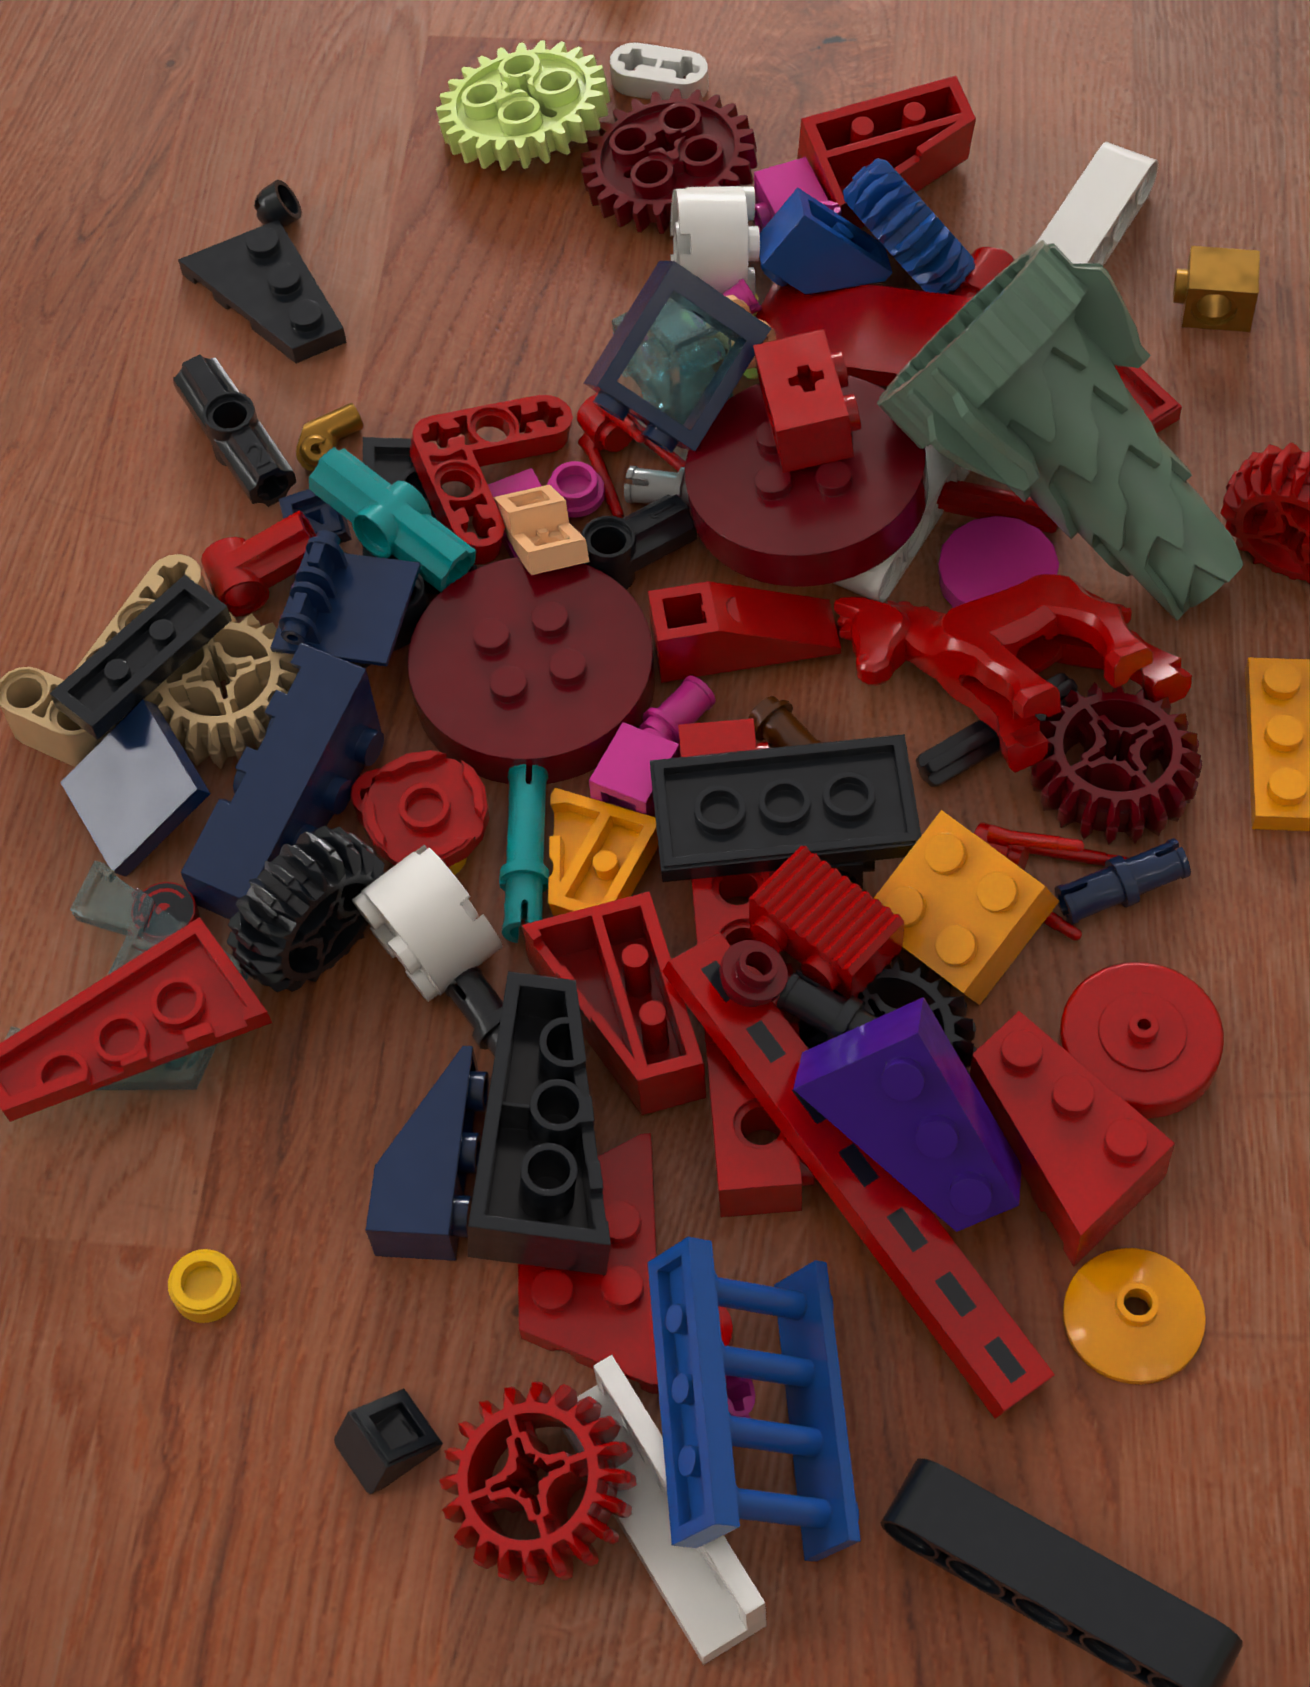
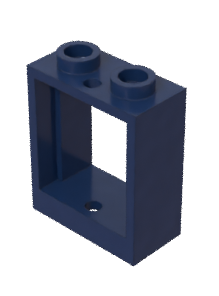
M659 261L583 384L598 393L593 402L607 413L621 421H624L629 413L647 425L642 435L669 453H673L676 446L696 451L754 358L753 345L763 343L772 328L677 262ZM669 297L735 342L684 425L618 382V379Z

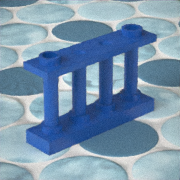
M686 1237L648 1262L672 1546L697 1549L739 1528V1519L800 1526L804 1561L817 1562L860 1542L859 1508L855 1498L833 1318L834 1303L830 1293L827 1262L815 1260L772 1287L718 1277L714 1268L712 1241ZM718 1307L777 1316L782 1354L724 1345L721 1339ZM725 1375L784 1384L789 1424L731 1416L728 1409ZM732 1446L792 1454L797 1495L738 1488L735 1480Z

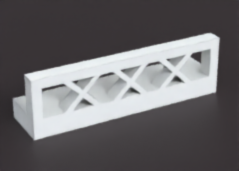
M610 1355L593 1365L597 1385L577 1396L579 1402L583 1398L591 1396L602 1405L599 1418L610 1415L621 1425V1429L614 1441H623L631 1446L633 1456L616 1469L626 1470L635 1475L637 1485L629 1490L617 1492V1498L632 1507V1515L624 1518L616 1515L614 1517L702 1664L705 1665L766 1627L765 1601L724 1535L697 1549L672 1546L663 1437L613 1355ZM562 1428L576 1453L584 1451L576 1434L572 1430Z

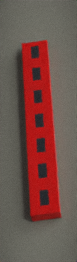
M721 932L670 959L662 971L992 1416L995 1419L1047 1383L1055 1375L932 1211L793 1090L802 1052L808 1050V1047L773 1001L757 1007H746L737 1004L727 996L722 987L719 967L723 956L731 946Z

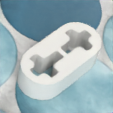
M628 43L615 49L610 56L611 82L614 89L621 94L651 99L652 92L657 91L662 100L670 99L673 90L678 88L682 99H688L696 89L701 90L702 98L708 92V64L705 58L698 53L650 44Z

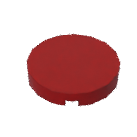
M433 750L406 753L385 764L374 776L376 781L371 785L369 792L367 793V790L362 801V815L366 835L377 854L394 866L409 854L425 845L427 849H432L449 868L467 858L483 840L490 819L486 789L474 768L462 760L460 763L455 759L447 758L446 753Z

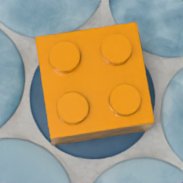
M942 810L873 898L879 899L883 906L889 907L894 914L900 915L904 920L903 948L978 1005L983 1002L1059 903V900L1045 885Z

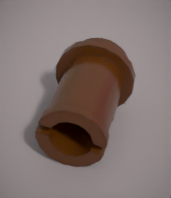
M775 696L767 697L749 715L748 719L754 718L756 740H766L773 748L822 743L792 714V704L787 700L779 701Z

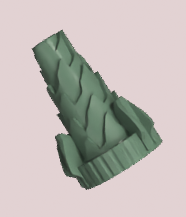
M1044 240L1033 245L965 304L906 364L877 401V405L920 449L932 445L940 454L960 467L1007 485L1023 502L1030 497L1070 539L1079 533L1110 567L1127 577L1132 575L1175 621H1178L1190 607L1200 604L1215 593L1224 583H1228L1244 565L1230 532L1206 505L1200 494L1186 481L1192 476L1191 471L1159 438L1152 422L1125 387L1114 366L1139 368L1151 355L1141 345L1137 327L1112 277L1100 263H1072L1054 243L1047 244Z

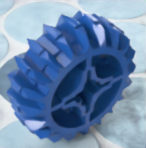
M877 158L869 166H864L852 177L853 181L843 190L844 201L924 291L943 294L956 291L962 282L965 281V277L975 269L972 255L887 160Z

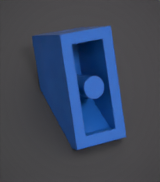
M798 187L760 232L759 257L762 271L774 283L783 287L790 284L806 295L884 282L892 274L886 248L878 240Z

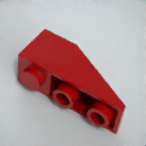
M711 581L648 591L651 634L661 683L682 680L688 676L700 677L841 654V645L830 599Z

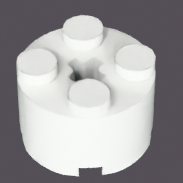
M685 187V189L673 190L670 236H673L674 254H671V261L677 262L720 293L725 292L737 284L739 280L744 279L755 296L754 267H748V261H759L760 255L759 227L748 226V220H754L755 216L754 187Z
M425 845L409 854L352 899L357 909L371 925L370 930L392 958H398L405 967V973L428 1002L438 994L444 993L450 984L457 983L454 981L457 976L472 967L479 966L503 947L500 938L485 915L482 914L479 917V914L469 900L471 896L438 855L432 849H427Z

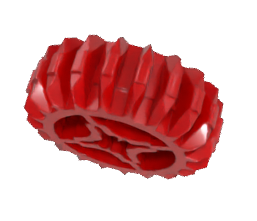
M1292 442L1283 450L1269 444L1262 453L1252 452L1249 458L1243 461L1239 470L1233 473L1226 486L1227 492L1223 497V507L1220 514L1227 520L1225 528L1230 532L1231 536L1237 537L1235 543L1238 550L1248 551L1253 556V564L1262 563L1274 573L1283 574L1292 580H1305L1310 584V450L1303 452Z
M532 1381L526 1399L515 1387H504V1408L500 1410L488 1400L479 1402V1411L484 1422L479 1427L467 1421L458 1423L461 1435L469 1439L464 1450L456 1447L444 1450L446 1459L458 1465L459 1468L458 1473L447 1475L439 1480L441 1489L458 1495L442 1511L446 1519L454 1523H462L454 1535L457 1544L466 1549L476 1547L473 1555L474 1563L485 1569H489L497 1564L499 1577L514 1582L523 1571L527 1582L533 1585H543L548 1576L549 1568H551L556 1577L564 1581L572 1579L574 1571L572 1556L575 1555L590 1567L598 1564V1553L592 1543L597 1538L611 1545L619 1542V1534L607 1525L612 1514L621 1518L632 1515V1507L617 1498V1492L635 1487L637 1485L636 1476L629 1471L616 1469L633 1456L631 1446L623 1441H614L621 1429V1425L610 1415L599 1418L602 1405L591 1396H587L578 1402L577 1391L568 1385H560L552 1395L550 1388L541 1381ZM560 1427L572 1430L580 1440L584 1451L574 1455H570L566 1451L550 1454L547 1445L537 1438L535 1429ZM508 1447L509 1456L505 1467L500 1473L492 1477L497 1461ZM539 1468L549 1475L538 1481L536 1473ZM538 1483L540 1493L536 1497L528 1492V1488ZM587 1486L581 1504L568 1520L567 1506L569 1499L577 1490ZM502 1509H506L511 1513L525 1510L528 1520L538 1526L541 1538L531 1540L509 1538L498 1525L493 1513Z

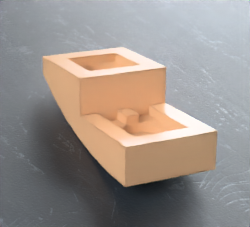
M551 485L493 497L504 520L505 533L517 556L531 575L589 562L586 539L569 523L566 500Z

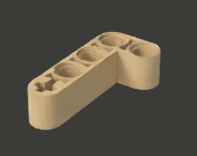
M181 554L168 555L159 559L150 568L76 669L182 576L186 575L208 591L197 561L190 556ZM20 667L5 674L0 679V707L14 737L22 744L76 767L127 716L126 714L97 740L55 707L50 692L64 681L63 679L33 667Z

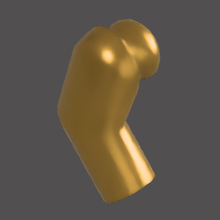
M349 403L304 424L296 447L297 460L302 467L309 471H314L319 459L333 447L336 448L338 440L363 429L362 419L353 403Z

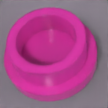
M571 461L558 466L547 483L566 500L568 517L574 518L589 515L597 510L604 500L605 490L602 478L590 465L584 462Z

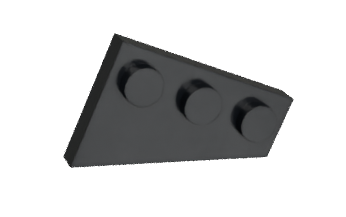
M279 220L178 259L183 276L194 284L200 282L213 293L215 301L227 310L230 308L236 310L250 321L252 330L295 363L347 343L342 324Z

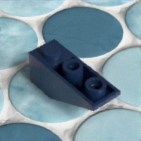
M473 1046L461 1047L375 1165L365 1229L375 1256L456 1261L459 1237H468V1225L473 1198L472 1196H465L467 1173H477L481 1148L480 1133H473L475 1111H486L489 1092L488 1072L478 1070Z

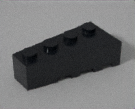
M508 971L469 1218L467 1257L606 1275L611 1241L608 1221H606L603 1181L596 1147L594 1113L587 1079L586 1054L576 980Z

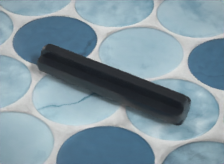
M1058 673L1046 680L1058 688L1060 704L1063 706L1065 697L1068 696L1070 690L1079 694L1076 682L1065 673ZM1045 714L1035 715L1040 721H1045ZM979 719L919 754L916 758L919 774L931 787H939L1000 751V739L988 724Z

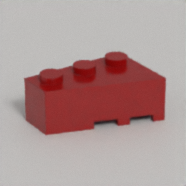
M955 75L801 118L797 159L807 158L828 200L838 203V206L841 207V216L861 229L866 225L844 201L843 190L853 181L852 177L864 166H869L877 158L887 160L915 192H918L968 159L976 117Z
M650 891L522 925L528 961L536 973L540 976L576 980L583 1036L641 1115L706 1098L704 1062L685 1002L662 972L671 958Z
M1020 1011L1011 1017L972 1054L970 1077L1022 1165L1021 1172L1031 1187L1032 1198L1041 1212L1045 1211L1064 1243V1252L1073 1267H1075L1166 1177L1175 1143Z

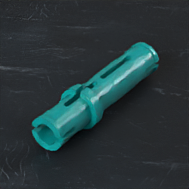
M526 764L513 766L508 771L506 864L500 868L499 875L500 888L505 891L502 935L505 939L514 943H518L521 919L525 920V924L542 920L543 892L548 889V878L550 876L549 869L544 865L545 802L548 772L541 766L532 765V781H530V784H527Z

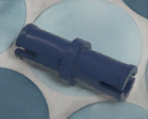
M1172 838L1162 845L1125 860L1120 855L1105 861L1104 869L1065 885H1058L1054 888L1055 897L1059 900L1058 906L1063 916L1066 915V921L1073 925L1081 919L1120 903L1125 908L1140 902L1141 894L1180 878L1189 877L1191 869L1184 849L1182 847L1179 848V842Z

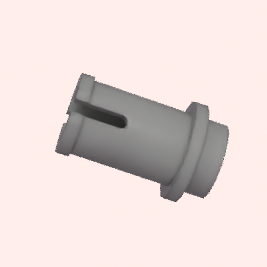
M630 466L628 468L625 478L633 480V485L624 483L626 503L651 504L666 495L674 496L677 494L691 509L685 483V467H681L679 472L645 469L638 466Z

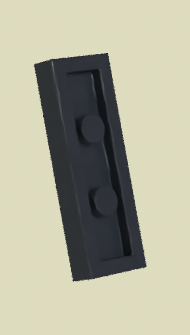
M186 575L182 576L50 692L55 707L95 739H100L142 699L147 697L232 621L227 605Z

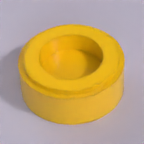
M201 1249L186 1254L174 1265L168 1278V1292L175 1307L182 1316L193 1322L209 1323L223 1318L235 1307L240 1296L241 1283L228 1257L215 1250Z

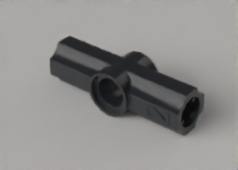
M200 354L183 362L181 370L173 378L175 389L211 441L216 459L222 465L229 468L252 504L263 503L269 507L279 502L280 498L286 497L289 489L296 483L295 473L258 420L252 400L246 394L238 391L216 358H204Z

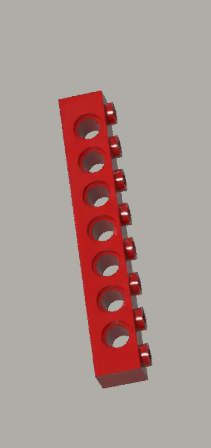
M754 718L678 725L681 757L769 748L768 742L756 743ZM775 871L691 879L697 945L720 932L730 946L744 940L757 941L750 930L749 902L743 905H733L726 901L737 896L750 898ZM786 963L787 981L793 974L792 963ZM747 965L752 973L763 976L759 970ZM776 998L773 1001L775 1005L777 1004L778 998ZM790 1022L789 1024L800 1037L798 1022ZM704 1029L720 1217L802 1211V1186L814 1185V1175ZM757 1130H767L778 1136L776 1140L765 1145H757L746 1139V1136Z

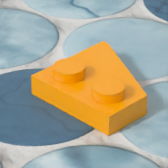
M554 788L550 796V805L554 812L553 836L549 837V858L553 865V872L548 878V904L553 916L630 897L658 848L656 818Z

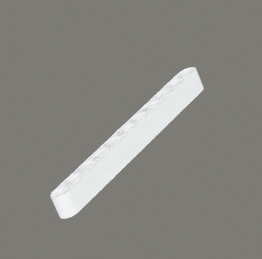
M1109 142L1103 143L1036 244L1042 240L1047 244L1054 243L1072 263H1100L1104 266L1149 196L1157 175L1158 161ZM932 445L926 446L929 484L928 500L924 514L914 533L897 552L881 564L855 577L835 582L834 584L868 599L882 603L886 601L944 512L943 509H938V504H936L943 485L949 481H964L970 470L960 467L946 458Z

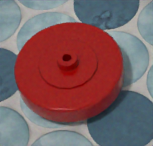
M1126 962L1103 968L1087 977L1077 986L1063 1010L1058 1044L1146 1119L1168 1116L1186 1109L1208 1090L1221 1061L1224 1047V1031L1214 1003L1193 980L1166 966L1147 962Z

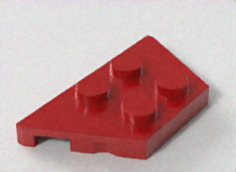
M651 1133L639 1134L598 1156L603 1181L606 1221H608L611 1241L607 1274L600 1275L518 1264L519 1332L521 1339L549 1351L560 1350L567 1352L576 1362L594 1369L593 1365L613 1355L626 1378L640 1383V1389L646 1392L659 1394L648 1262L657 1257L653 1147Z

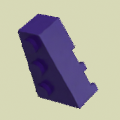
M924 997L802 1052L793 1090L956 1232L1019 1206L1022 1165Z

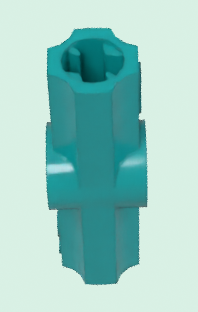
M333 447L319 459L318 465L309 476V490L352 523L357 538L370 553L379 558H388L394 555L399 560L420 562L421 569L419 574L440 592L467 574L474 565L476 550L432 517L427 501L414 486L400 480L391 485L346 449L337 450Z

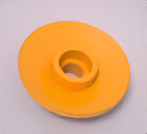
M1122 1248L1097 1255L1077 1271L1065 1295L1063 1322L1073 1349L1090 1368L1117 1382L1135 1385L1151 1384L1172 1377L1190 1363L1196 1355L1204 1336L1205 1308L1195 1283L1175 1262L1149 1250ZM1131 1297L1140 1298L1148 1304L1150 1311L1144 1315H1134L1125 1308L1124 1301Z

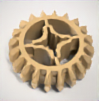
M230 613L231 622L143 699L158 706L183 749L187 752L189 759L196 766L208 756H211L213 763L221 769L228 757L236 756L240 760L246 746L255 750L259 749L271 717L265 713L267 706L276 690L286 694L289 692L300 669L291 664L295 654L271 651L270 647L277 631L273 622L261 627L259 620H256L251 613L243 621L237 623L236 618ZM222 680H226L227 683L225 686L228 698L223 699Z

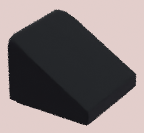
M405 1389L348 1411L334 1438L337 1449L369 1494L390 1485L437 1452L443 1444Z

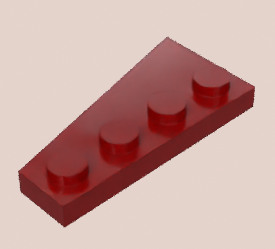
M199 917L1 1042L0 1108L11 1122L271 1024L272 1021L265 1007Z

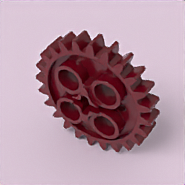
M679 88L674 89L670 99L662 100L657 91L652 92L651 103L643 105L634 98L631 100L632 111L629 113L615 108L612 110L615 123L599 122L601 127L598 130L600 136L588 137L587 145L589 151L581 153L584 166L581 172L591 204L593 206H600L601 214L604 218L615 214L619 227L625 226L634 219L637 232L642 233L650 223H656L659 234H664L669 222H671V203L674 189L752 184L751 169L758 167L754 131L749 128L746 114L738 116L735 103L722 107L721 98L718 94L703 102L701 90L698 89L688 99H682Z

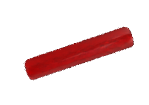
M959 480L957 482L949 481L943 485L936 503L938 504V509H943L944 512L978 519L992 516L1020 519L1040 529L1041 532L1054 533L1059 528L1030 497L1023 502L1013 491Z

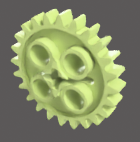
M543 40L533 50H527L526 45L522 42L518 44L514 53L509 54L505 49L499 48L497 51L498 58L490 60L484 56L478 57L480 67L477 69L471 67L461 68L464 79H450L448 81L450 92L440 93L439 97L442 105L436 108L445 144L449 143L453 155L462 153L464 162L467 164L479 158L481 168L486 169L497 160L500 163L501 170H507L513 161L519 160L523 169L529 167L531 159L539 157L544 163H549L551 159L550 152L557 150L568 155L570 153L568 143L571 141L586 143L588 140L585 130L593 131L601 128L599 118L608 116L606 103L611 102L603 67L602 65L597 66L593 54L584 57L582 48L579 46L567 52L565 42H560L551 50H548L545 40Z

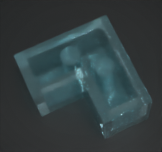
M669 297L621 375L623 377L631 376L640 387L644 400L684 425L729 353L731 339ZM627 312L612 320L613 335Z

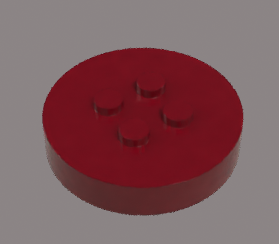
M848 376L849 387L841 388L843 396L854 393L860 415L861 430L851 432L854 457L786 473L782 472L759 383L746 388L728 399L696 451L688 450L685 464V483L693 522L700 539L712 555L733 571L748 578L773 585L808 587L835 583L855 577L881 564L897 552L911 537L921 521L928 500L929 484L925 447L920 449L877 405L879 397L885 391L883 388L852 376Z
M515 557L484 565L465 574L446 587L423 612L413 632L408 651V675L418 718L430 741L440 752L446 753L447 758L455 759L460 763L462 760L473 767L479 777L509 784V769L521 764H526L527 784H530V781H532V765H538L547 770L548 780L546 784L569 780L595 769L622 722L637 728L640 727L643 723V713L651 706L655 689L651 632L641 608L630 593L617 581L602 571L583 563L531 575L520 558Z

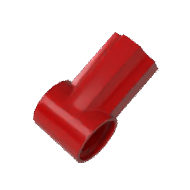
M299 510L248 540L240 537L223 538L212 543L203 552L201 563L213 595L227 605L229 612L234 617L256 612L269 599L270 591L268 588L297 572L306 551L308 540L317 535L305 515Z

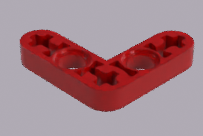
M535 395L431 415L415 424L410 445L412 463L437 520L476 550L474 565L486 564L493 561L499 555L505 531L504 520L480 467L552 453L562 449L567 444L573 415L567 403L560 398L551 395ZM483 427H494L504 432L507 437L499 442H490L481 438L477 431ZM458 481L469 486L472 493L465 497H453L445 493L441 486L447 482ZM473 515L472 524L479 537L487 536L485 539H478L474 532H467L470 516Z

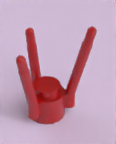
M596 393L590 396L578 410L576 419L578 425L585 432L578 440V444L588 455L592 468L603 480L604 498L612 516L623 518L624 512L600 453L602 449L609 452H617L628 446L632 439H634L638 443H644L678 472L681 467H685L686 461L674 451L669 453L643 436L642 433L645 428L629 413L624 421H621L597 406L593 402L598 394Z
M985 822L979 823L974 832L975 835L1023 870H1025L1029 854L1098 866H1105V861L1118 856L1084 849V842L1079 839L1013 831ZM1051 912L1043 922L1073 941H1078L1082 937L1080 929L1065 921L1054 912Z

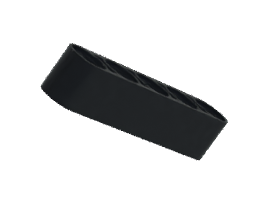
M918 1458L880 1522L884 1531L904 1547L1147 1687H1223L1243 1646L1240 1637L1217 1619L934 1461Z

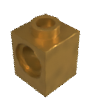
M1191 246L1187 269L1177 268L1174 280L1173 303L1183 304L1182 327L1250 332L1259 293L1260 250Z

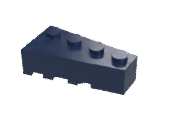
M303 643L300 644L291 661V664L300 669L289 692L286 694L276 690L265 710L266 715L271 717L259 749L255 750L246 746L235 767L237 771L233 782L234 796L232 800H218L181 870L187 890L192 894L196 905L229 920L239 911L236 902L239 898L246 895L250 889L249 880L257 878L265 869V861H273L280 854L283 845L289 844L293 846L301 834L306 831L313 834L322 826H327L334 814H341L345 810L351 799L353 784L365 766H372L376 762L384 745V734L381 729L367 670Z

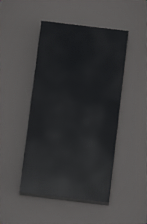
M905 734L650 760L662 882L776 871L800 846H807L811 853H817L821 861H827L829 865L904 858L921 837Z

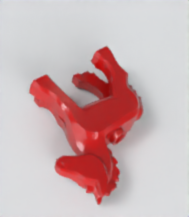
M1056 574L1035 575L1013 587L956 606L947 613L933 611L927 606H913L908 601L897 603L888 600L886 603L863 597H842L837 599L833 606L835 612L840 615L837 621L838 625L836 626L837 633L840 637L852 642L853 652L856 655V674L861 682L871 686L885 684L895 670L905 661L913 663L922 672L936 679L955 700L971 708L981 721L988 724L997 733L1000 739L1001 753L1014 773L1042 761L1048 753V740L1040 732V720L1035 715L1045 714L1047 717L1060 713V692L1056 686L1037 674L1055 662L1074 667L1104 670V679L1113 688L1126 684L1130 679L1141 685L1142 688L1145 687L1148 700L1153 703L1166 697L1169 698L1170 704L1186 697L1192 684V675L1181 668L1182 658L1145 642L1136 632L1128 629L1126 624L1131 620V608H1127L1122 604L1107 602L1083 588L1080 583L1069 576Z

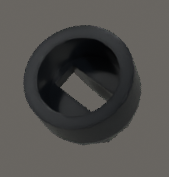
M276 180L264 187L255 198L254 207L257 211L256 215L263 225L279 220L282 226L286 227L302 216L297 197L282 180Z

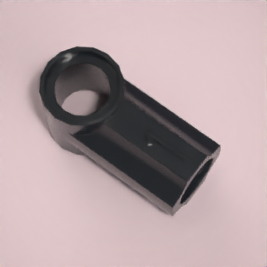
M677 494L674 496L666 495L624 518L601 516L591 520L582 531V536L586 539L589 562L583 564L602 571L627 590L635 580L636 571L697 539V530L689 507Z

